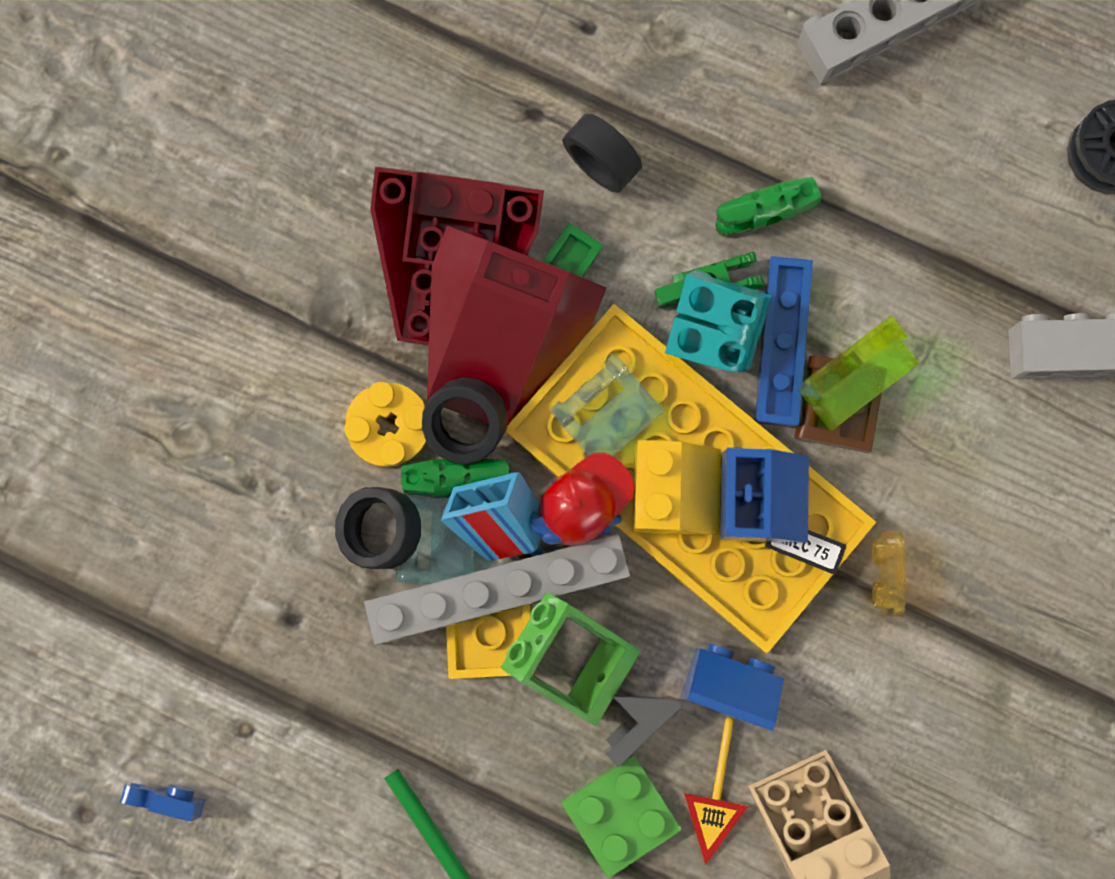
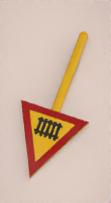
M727 717L724 723L712 798L684 793L705 865L749 806L721 800L734 722L731 717Z

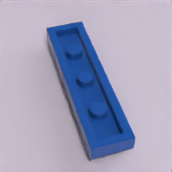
M771 256L769 259L766 294L772 295L762 332L755 421L758 424L792 428L799 426L813 260Z

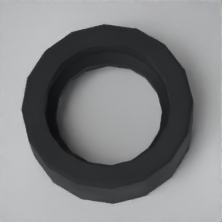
M584 114L562 139L566 151L580 169L600 186L611 192L620 193L642 169L641 159L628 140L612 125L594 114Z
M463 377L448 381L430 397L422 412L421 428L426 442L437 455L452 463L470 464L483 460L500 443L507 430L508 413L503 399L492 386L479 379ZM458 397L468 398L479 404L485 411L489 420V430L482 440L473 444L461 443L451 437L444 429L441 421V411L444 405L451 399Z
M364 487L350 494L341 505L335 520V537L340 551L349 562L367 569H393L404 564L416 551L421 538V518L416 505L406 494L390 488ZM375 503L388 505L396 519V534L393 542L381 554L369 552L361 537V523L364 515Z

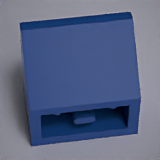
M727 448L721 456L720 540L808 543L809 456L774 449Z

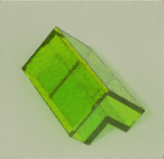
M891 315L809 377L798 391L828 429L833 431L915 368L919 362L903 343L909 335Z

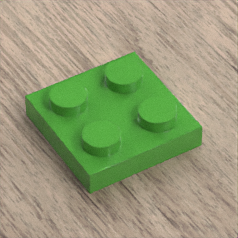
M634 754L627 758L619 767L613 766L560 801L608 879L681 831L680 826Z

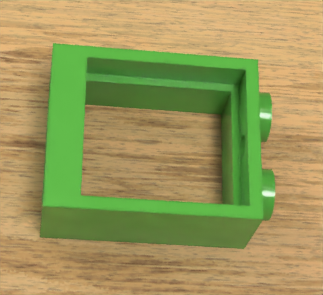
M546 592L542 600L533 608L530 619L519 638L508 649L506 659L500 668L521 683L592 725L597 726L641 650L573 606ZM566 618L601 639L568 695L533 675V672Z

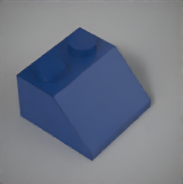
M709 643L707 650L696 648L680 698L773 731L777 720L784 678L773 675L775 666L750 658L748 665L732 660L733 651Z

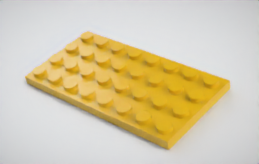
M616 304L609 308L510 422L505 431L511 439L557 478L568 472L578 462L592 453L605 452L618 459L627 468L634 482L635 445L637 440L679 441L721 449V456L727 448L774 449L793 453L682 359L665 354L666 346ZM809 466L808 530L846 545L840 562L841 565L874 526L876 521ZM720 485V510H721V485ZM633 498L620 513L622 517L621 523L615 525L618 530L764 654H768L833 575L769 549L765 546L766 542L720 540V535L633 532Z

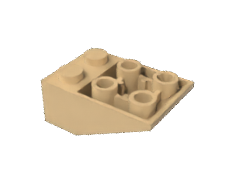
M827 750L748 786L790 879H890V865Z

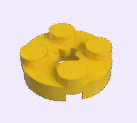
M385 382L373 384L371 387L360 392L347 410L344 432L351 448L365 462L380 468L396 467L413 461L422 453L427 445L421 428L422 412L425 405L421 398L406 386ZM396 416L395 424L399 427L398 431L395 434L387 432L385 436L380 435L378 432L381 427L377 423L381 417Z

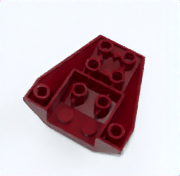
M375 166L370 211L397 341L429 345L432 264L446 227L450 226L528 256L539 233L544 190L428 172Z
M447 226L432 264L427 401L448 381L463 377L479 379L492 386L503 399L508 413V426L590 330L606 287L488 240ZM454 398L444 405V408L489 424L485 411L479 404L468 398Z

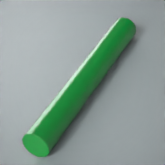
M396 769L386 776L384 780L449 878L471 879L400 770Z

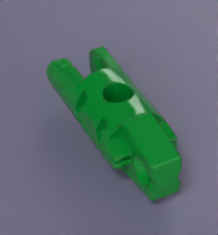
M813 177L780 182L743 194L742 197L730 200L727 203L724 202V204H720L716 212V231L719 232L718 234L728 237L729 235L732 236L733 234H739L751 229L757 230L779 223L820 205L822 196Z
M755 252L672 275L674 283L657 288L654 291L659 309L678 305L688 273L699 270L711 274L713 278L731 284L728 272L747 268L756 263ZM752 276L734 282V284L753 290L765 287L762 276Z
M433 459L403 465L401 470L402 490L404 494L450 497L454 487L511 474L510 464H507V461H503V459H483L470 464L452 463L446 459Z

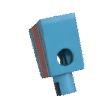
M519 472L453 488L441 521L482 557L493 561L515 556L518 560H523L543 553V549L539 545L541 537L531 528V520L539 518L540 504Z

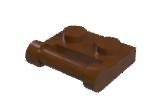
M809 356L807 370L810 371L801 425L796 427L794 439L807 443H819L870 453L874 441L886 369L824 356ZM827 374L839 376L830 429L827 430L817 427Z

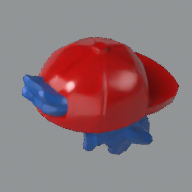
M605 452L592 453L578 462L568 472L552 481L551 485L542 495L539 506V518L531 520L532 530L539 534L547 544L560 543L570 546L587 544L602 534H610V527L621 523L622 517L620 513L633 498L635 484L631 474L615 457Z

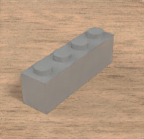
M1088 313L1068 314L1064 316V320H1048V315L1046 314L1023 316L1022 321L1008 329L1011 379L1115 377V313L1107 314L1105 316L1106 319H1090V314Z

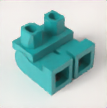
M699 270L688 273L676 311L680 314L674 318L665 354L730 372H744V369L749 370L754 359L772 295L734 283L730 284L713 278L711 274Z

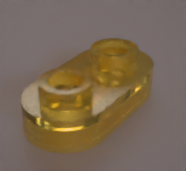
M883 530L881 531L880 538L874 539L872 542V561L874 565H879V582H874L872 589L874 608H880L883 617H902L906 601L904 537L901 531Z

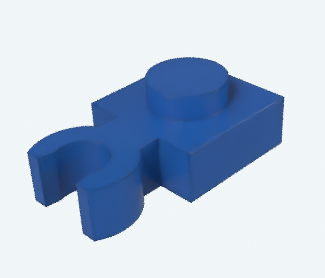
M132 782L131 785L126 784L124 786L120 803L147 808L150 812L191 822L201 817L205 799L193 797L195 790L185 786L169 784L167 790H158Z

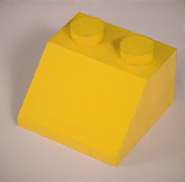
M637 440L634 461L633 532L720 535L721 449L679 441Z

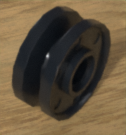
M1108 100L1094 107L1071 133L1067 146L1068 163L1076 178L1089 189L1106 195L1115 194V150L1110 145V141L1115 142V100Z

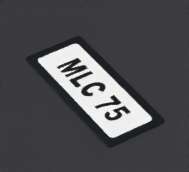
M808 530V543L766 542L765 545L769 549L833 575L837 573L846 549L845 544Z

